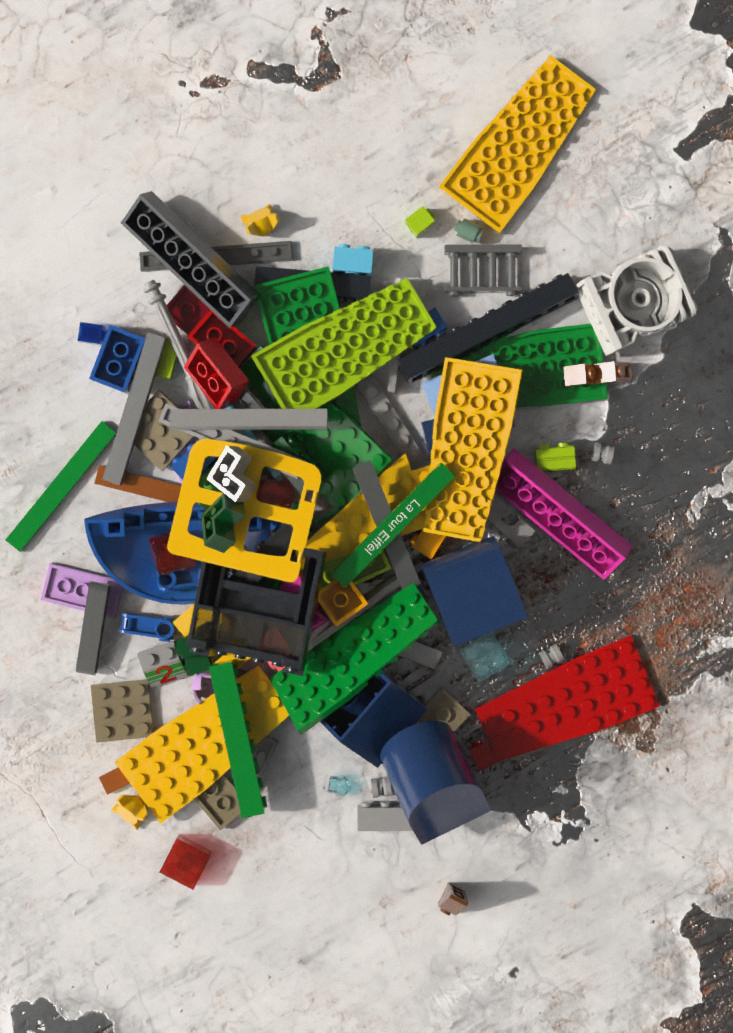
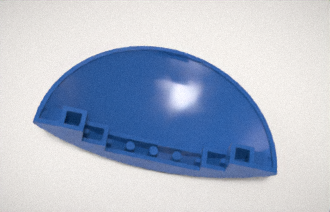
M178 502L126 507L84 519L86 535L94 556L106 573L118 584L138 596L160 603L182 605L195 603L197 587L178 589L172 593L162 594V591H159L156 584V572L159 571V568L170 567L175 569L202 565L200 560L175 555L168 551L167 544ZM197 502L193 507L188 531L191 535L204 539L201 515L206 510L198 505ZM253 517L250 520L245 540V551L255 553L257 551L255 547L263 540L266 542L270 538L269 533L276 527L279 529L280 522ZM169 576L161 578V582L164 585L172 583Z

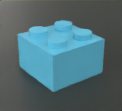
M339 244V247L335 246L333 273L372 275L373 250H370L369 246H358V248H350L351 245Z

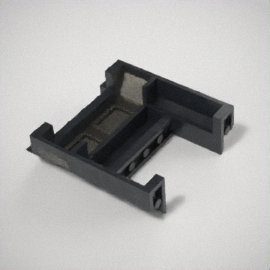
M304 548L302 556H306L299 594L228 580L230 568L202 561L186 645L191 647L190 653L208 657L214 656L215 650L216 654L227 656V653H232L238 659L251 657L254 662L265 663V660L270 661L273 666H285L284 673L303 676L327 552Z

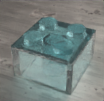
M493 631L474 638L458 648L478 683L512 663Z

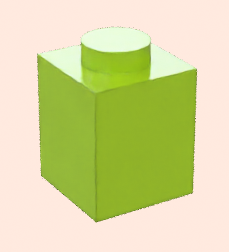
M422 206L405 220V225L417 238L434 225L435 220L433 218H435V215L429 208L425 209Z

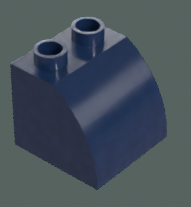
M383 668L382 674L378 677L375 675L367 681L368 685L320 721L341 744L377 768L382 764L380 754L384 745L398 732L417 724L419 719L428 710L412 693Z

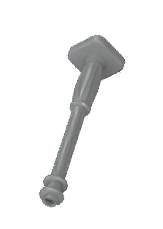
M151 280L144 284L146 288L143 289V292L149 294L151 298L149 304L154 305L184 369L190 354L164 301L166 294H161L159 290L161 283ZM184 369L186 374L185 380L197 409H215Z

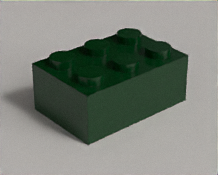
M294 430L283 435L271 445L273 448L315 465L320 471L321 483L330 476L325 464L318 461L315 457V452L311 448H307L302 436L297 432L295 433ZM284 474L297 491L302 494L303 479L300 478L298 480Z

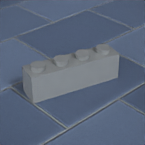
M361 802V805L357 806L358 831H413L401 805H392V802H381V805H373V802Z

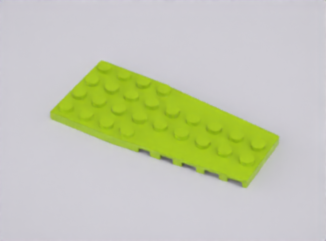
M405 278L377 293L375 292L362 300L353 302L347 307L338 309L332 314L323 316L298 328L251 355L282 409H317L340 396L436 329V325L408 278Z

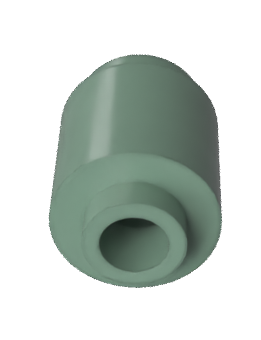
M464 218L463 221H458L454 231L457 232L456 236L471 243H478L484 229L480 227L481 225Z

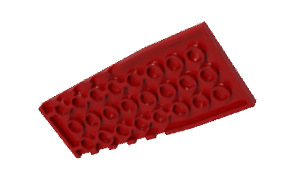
M629 635L579 655L557 666L555 669L539 675V677L527 681L523 685L476 707L475 711L496 762L606 729L658 708L660 705L633 638Z

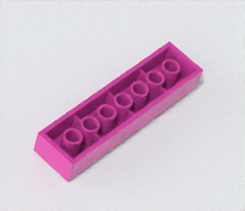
M515 448L504 458L495 490L603 580L626 559L633 546Z

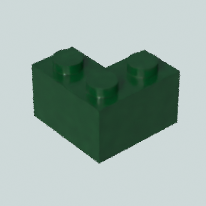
M223 493L201 515L204 546L225 553L236 542L234 526L244 518L246 513L244 502H235Z
M202 631L194 633L192 638L204 639ZM188 636L176 640L177 644L174 645L177 656L181 655V658L185 660L182 662L185 673L189 672L191 676L209 670V664H212L210 657L190 653L191 647L186 646Z

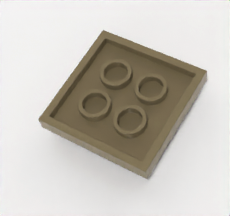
M157 390L147 403L135 446L156 467L164 471L194 436L180 430H170V426L159 422L165 404L180 408L161 390Z
M147 679L90 685L96 743L146 738L154 733L150 688Z

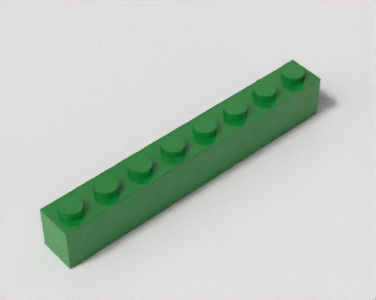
M232 660L209 664L241 817L243 819L265 814V808L268 805L266 796L261 794V789L264 788L262 777L258 778L256 770H260L258 759H254L252 751L256 750L254 740L249 739L248 732H251L249 720L246 721L244 716L247 713L246 703L241 702L240 695L243 694L242 685L237 683L236 676L239 675L238 666L233 664Z

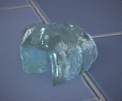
M346 776L329 777L327 792L344 797L350 791L351 786Z

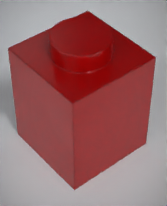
M481 739L475 740L471 743L472 746L468 747L479 771L497 763L486 739L483 741Z

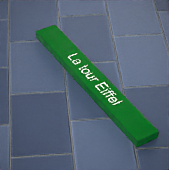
M440 462L330 574L345 588L455 478L451 471Z

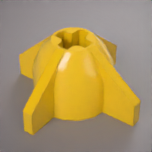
M267 204L263 209L256 210L251 214L241 215L243 223L247 225L245 227L247 233L261 237L271 234L279 222V217L277 213H273L271 204Z
M120 795L116 800L118 804H115L111 811L119 814L124 820L131 823L135 830H138L142 821H145L148 817L145 802L137 795Z

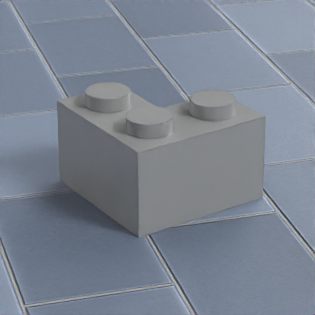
M226 446L207 480L235 502H247L257 486L243 475L253 457L239 446Z

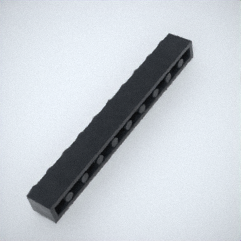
M568 273L564 275L559 274L547 284L542 283L535 290L522 293L516 300H508L502 304V307L496 310L491 309L480 318L471 319L467 325L455 327L451 330V333L445 336L440 335L429 344L420 345L416 351L404 353L398 359V367L407 383L411 385L442 369L445 357L460 360L577 300L579 290Z

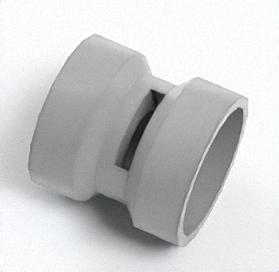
M595 443L591 461L598 462L601 460L604 464L611 465L614 446L608 445L603 447L602 444Z
M556 644L550 646L548 651L542 650L539 652L547 669L553 667V663L564 661V657Z
M388 777L380 780L377 778L371 779L373 798L380 795L392 796L391 782Z

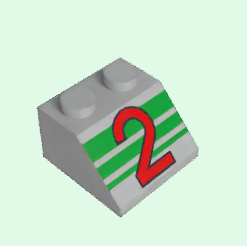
M176 640L137 653L143 673L151 688L188 676L184 671L181 655L177 656L174 647L177 644Z

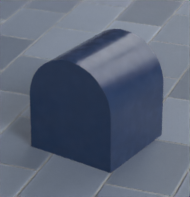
M494 536L421 564L453 646L528 618L506 560Z
M425 721L414 724L398 732L382 748L380 760L408 823L421 845L492 811L449 724L443 721Z

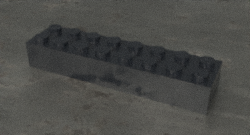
M152 191L140 194L121 221V224L229 328L240 324L261 297L245 279Z

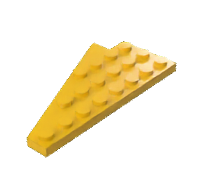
M404 454L378 477L391 512L428 476L430 465L411 471L407 456ZM362 492L308 539L306 548L327 552L325 562L350 554L376 528ZM426 507L400 532L401 536L424 528ZM296 550L295 552H296V555H297V558H298L299 551ZM303 556L301 570L304 569L306 556Z

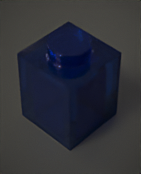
M80 322L77 341L102 346L107 333L106 327Z

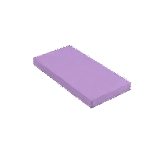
M49 563L40 600L85 611L90 581L110 584L106 617L115 619L123 586L110 577Z

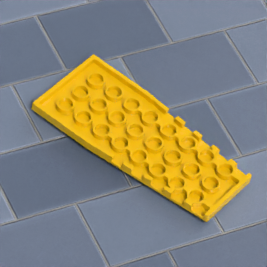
M550 55L531 78L525 82L522 88L509 100L506 106L499 111L496 117L474 139L440 184L439 189L500 234L538 183L596 89Z
M445 357L434 417L429 473L441 462L451 471L455 478L426 506L424 532L477 542L482 541L512 431L522 370Z
M259 665L237 679V683H241L243 694L240 695L241 702H245L247 713L244 714L245 720H249L251 732H248L249 739H253L255 745L289 716L269 677ZM215 694L201 701L200 705L199 703L160 727L115 761V764L160 824L204 792L231 768Z

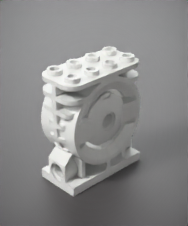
M662 245L657 249H653L621 264L610 275L600 272L583 279L576 285L579 290V298L605 356L633 344L636 337L656 334L696 315L698 306L689 294V286L683 281L681 268L679 265H676L673 258L674 253L670 247ZM618 280L621 287L617 292L615 303L614 292L616 287L618 286V284L616 283V281ZM635 295L641 297V304L636 302ZM660 297H661V306H660V310H659V312H658V314H657V318H658V321H657L656 316H655V313H656V311H657L658 308H659ZM628 320L637 322L638 325L633 324V323L629 322Z

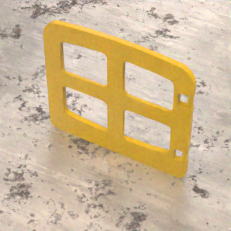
M211 439L197 441L189 453L167 544L168 551L175 555L286 582L296 581L300 573L303 550L306 548L321 485L320 471L315 465L261 448ZM226 446H239L253 457L247 467L245 476L257 486L249 500L244 502L246 512L244 518L234 526L236 542L225 553L204 546V539L191 535L188 528L195 503L212 505L223 494L199 486L205 459L209 456L220 457ZM264 467L287 472L303 479L304 486L297 510L262 503L257 500L256 495ZM307 489L314 491L311 502L305 501ZM253 517H261L293 526L289 549L285 556H272L245 551V540L250 520ZM293 549L299 551L297 562L290 561Z

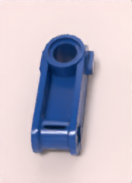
M202 565L175 569L170 567L159 568V571L156 572V584L159 591H162V594L172 593L178 589L198 587ZM169 576L172 583L164 585L161 582V578Z
M121 613L122 623L118 632L159 638V641L170 642V640H173L177 627L173 624V621H175L173 617L162 616V618ZM163 624L170 626L171 631L169 634L162 632Z

